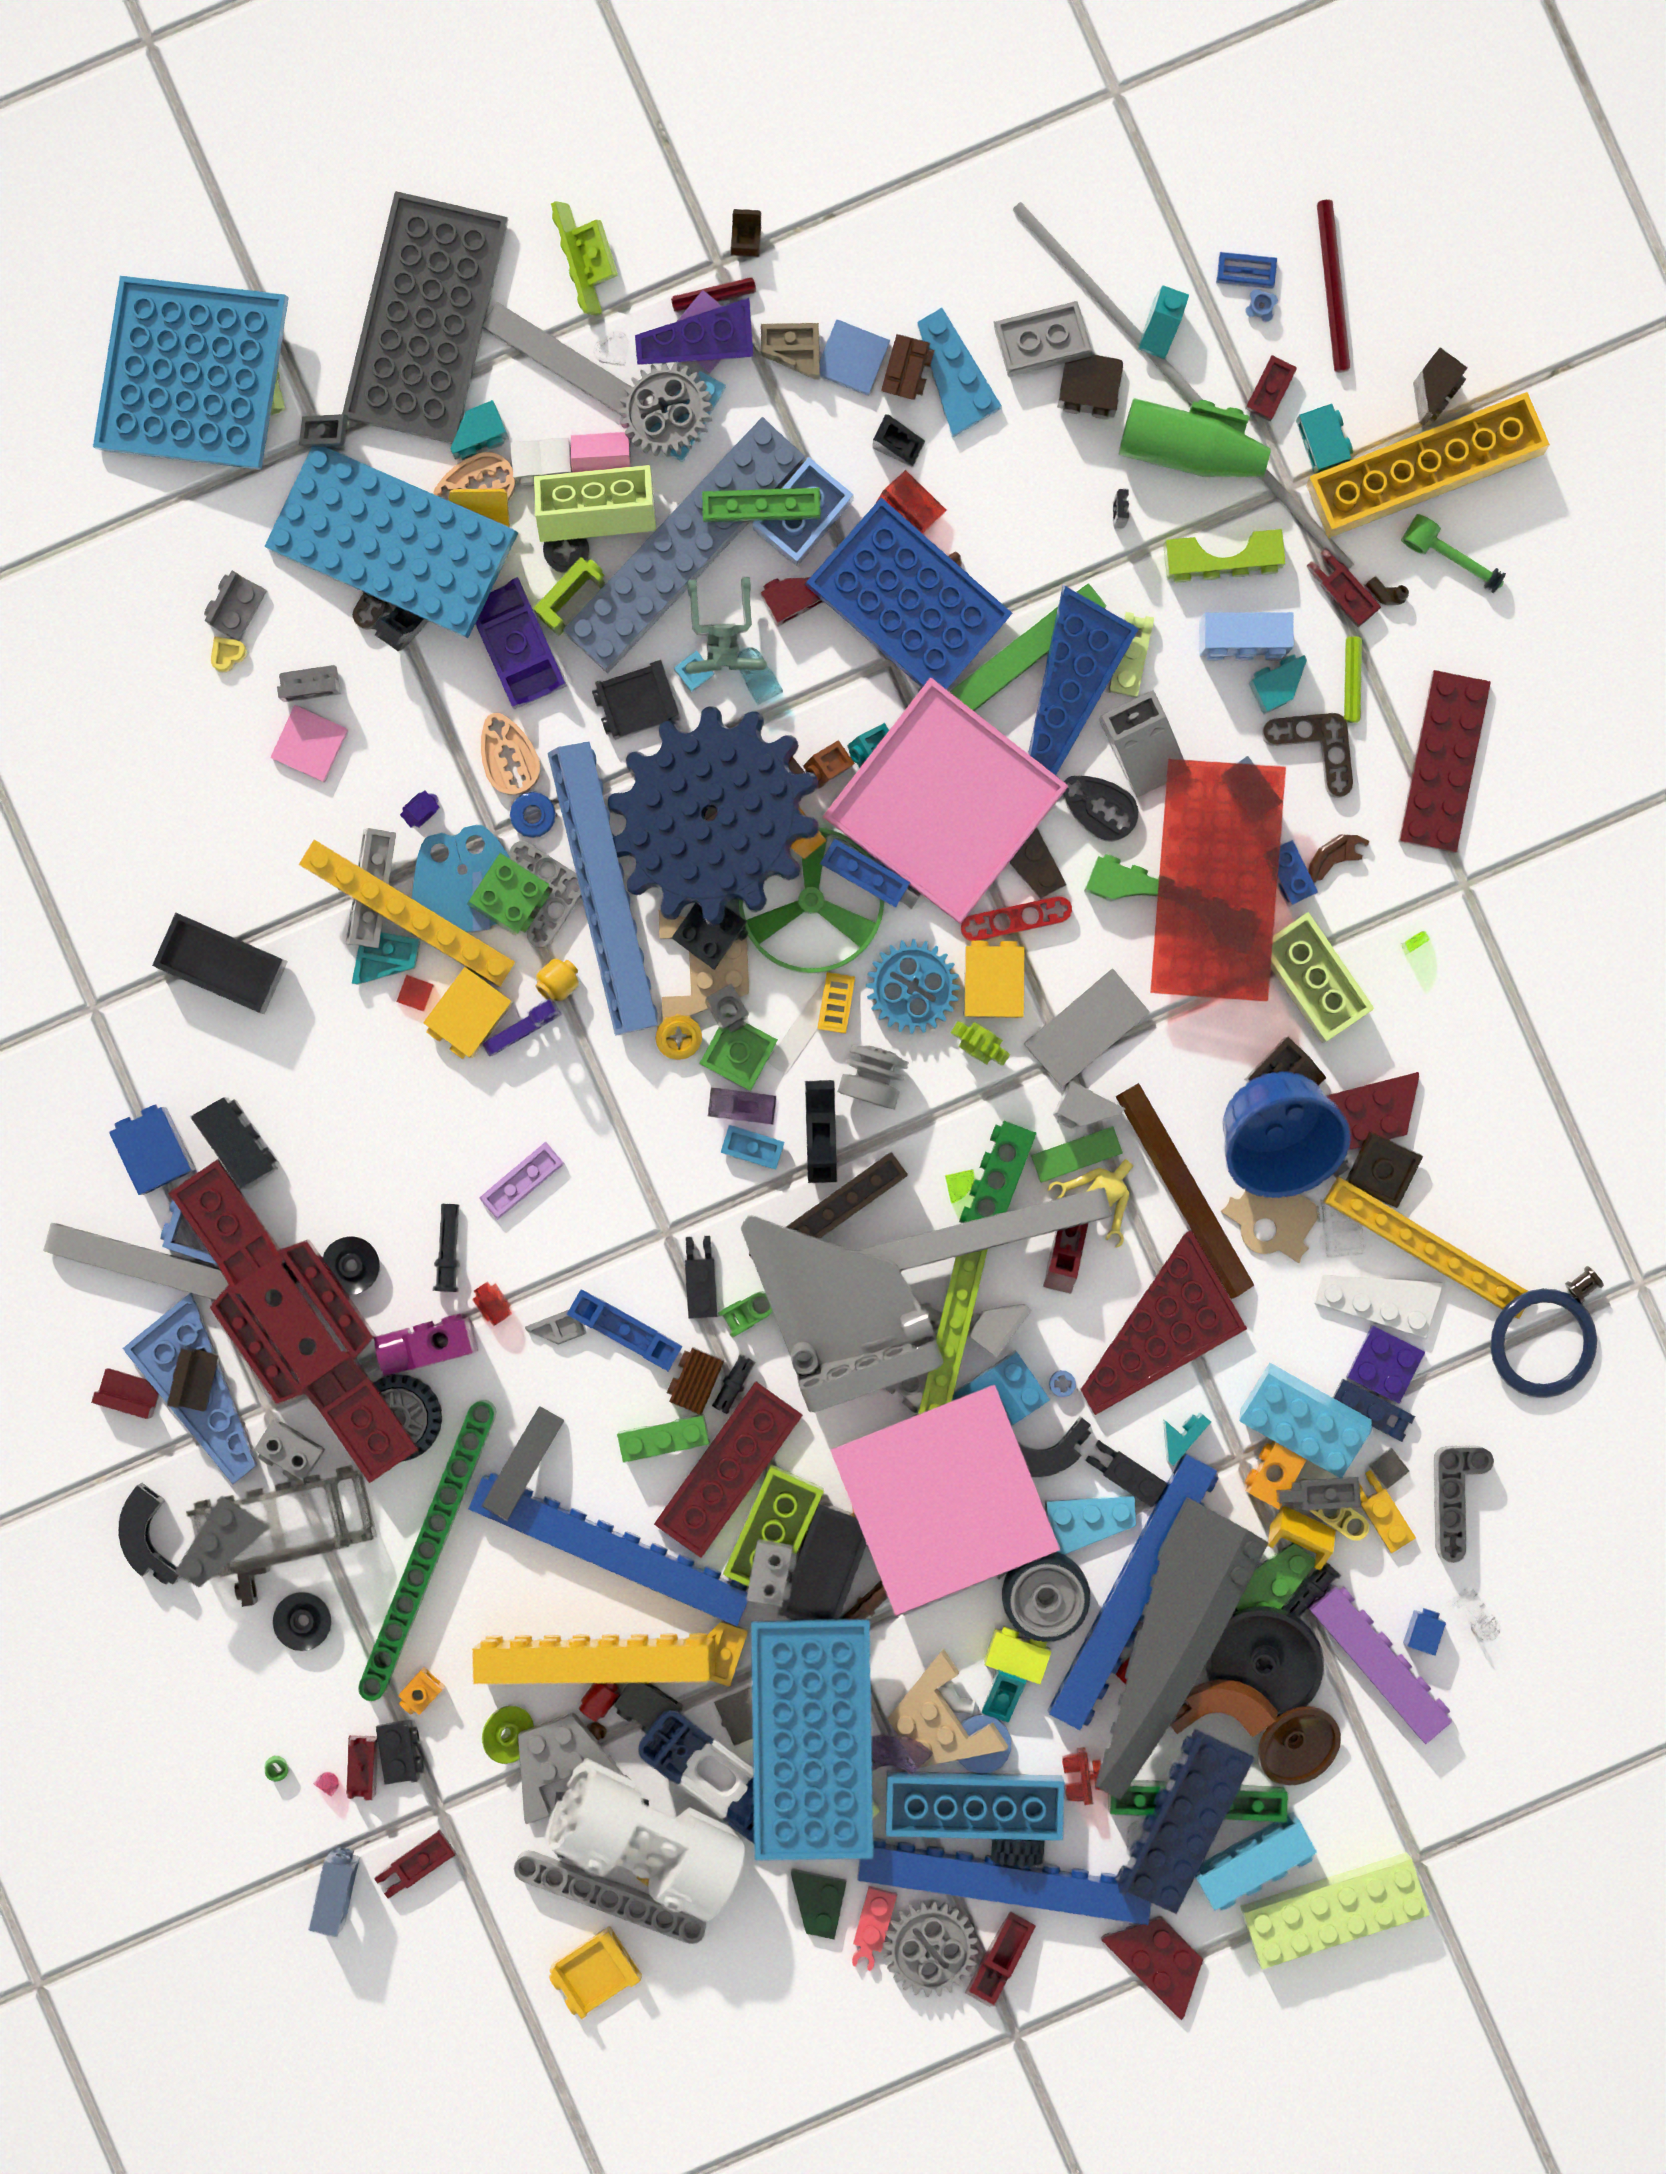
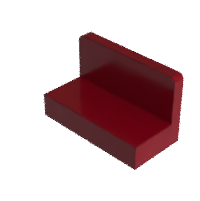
M107 1368L104 1371L99 1390L94 1391L91 1403L149 1419L153 1417L159 1393L145 1378Z

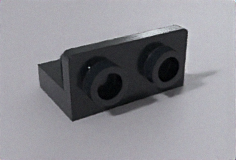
M412 1719L377 1725L376 1733L384 1784L405 1781L418 1782L420 1774L424 1773V1763L422 1756H417L416 1745L420 1743L418 1728L412 1726Z

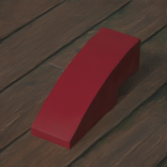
M1010 1911L983 1956L965 1993L989 2007L995 2006L1007 1980L1011 1978L1036 1925Z

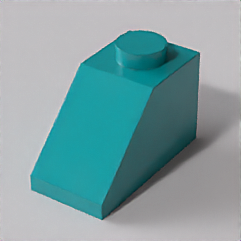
M1165 285L1161 286L1153 299L1138 350L1162 359L1166 358L1182 321L1189 294Z

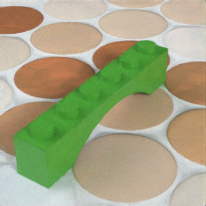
M1105 854L1104 858L1100 856L1096 858L1084 891L1108 901L1139 895L1156 896L1174 901L1197 915L1212 931L1220 945L1245 955L1250 952L1262 920L1256 918L1257 913L1242 907L1239 911L1229 908L1230 903L1218 897H1213L1212 900L1201 897L1203 892L1190 886H1186L1185 890L1174 886L1176 881L1159 875L1158 879L1148 876V870L1140 866L1132 865L1130 869L1120 865L1121 859L1112 855Z

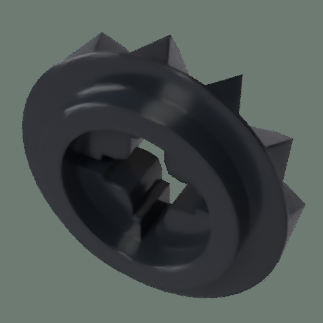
M587 538L567 540L570 547L579 548V550L570 552L568 562L563 553L554 552L563 548L564 540L544 542V558L548 565L557 572L566 573L580 557L585 561L588 560L590 547Z

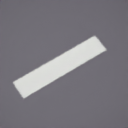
M825 979L767 1060L769 1064L785 1075L817 1031ZM831 981L830 987L846 989L848 986L846 983ZM829 993L828 998L838 1000L841 994ZM827 1004L826 1010H831L834 1005Z

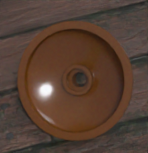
M1298 1707L1283 1713L1276 1718V1722L1267 1727L1260 1739L1258 1761L1261 1769L1269 1779L1281 1785H1300L1317 1778L1328 1769L1338 1754L1341 1743L1339 1726L1328 1712L1317 1707Z

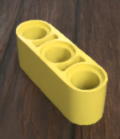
M1337 1508L1336 1513L1331 1517L1324 1516L1323 1509L1308 1510L1353 1541L1364 1539L1369 1532L1368 1521L1352 1508ZM1359 1519L1361 1522L1360 1530L1357 1533L1350 1534L1347 1530L1349 1521Z

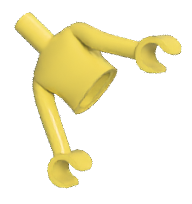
M1124 1159L1114 1172L1097 1168L1065 1183L1055 1181L1049 1184L1048 1192L1056 1184L1062 1189L1061 1194L1056 1199L1062 1198L1066 1191L1085 1185L1092 1180L1094 1182L1087 1191L1105 1188L1110 1208L1118 1201L1112 1229L1107 1233L1105 1240L1107 1241L1112 1234L1116 1233L1120 1240L1114 1248L1120 1247L1123 1244L1124 1237L1120 1232L1130 1194L1123 1179L1134 1167L1127 1159Z

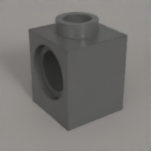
M732 984L706 997L705 1003L722 1033L728 1029L733 1033L746 1025L745 1020L748 1019L749 1013ZM725 1004H731L736 1008L737 1013L733 1017H725L721 1014L720 1008Z

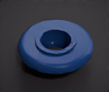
M523 793L515 799L511 806V824L518 833L525 837L536 838L543 836L550 831L555 823V807L551 800L542 793ZM529 807L540 809L541 818L537 823L531 824L525 820L524 813Z

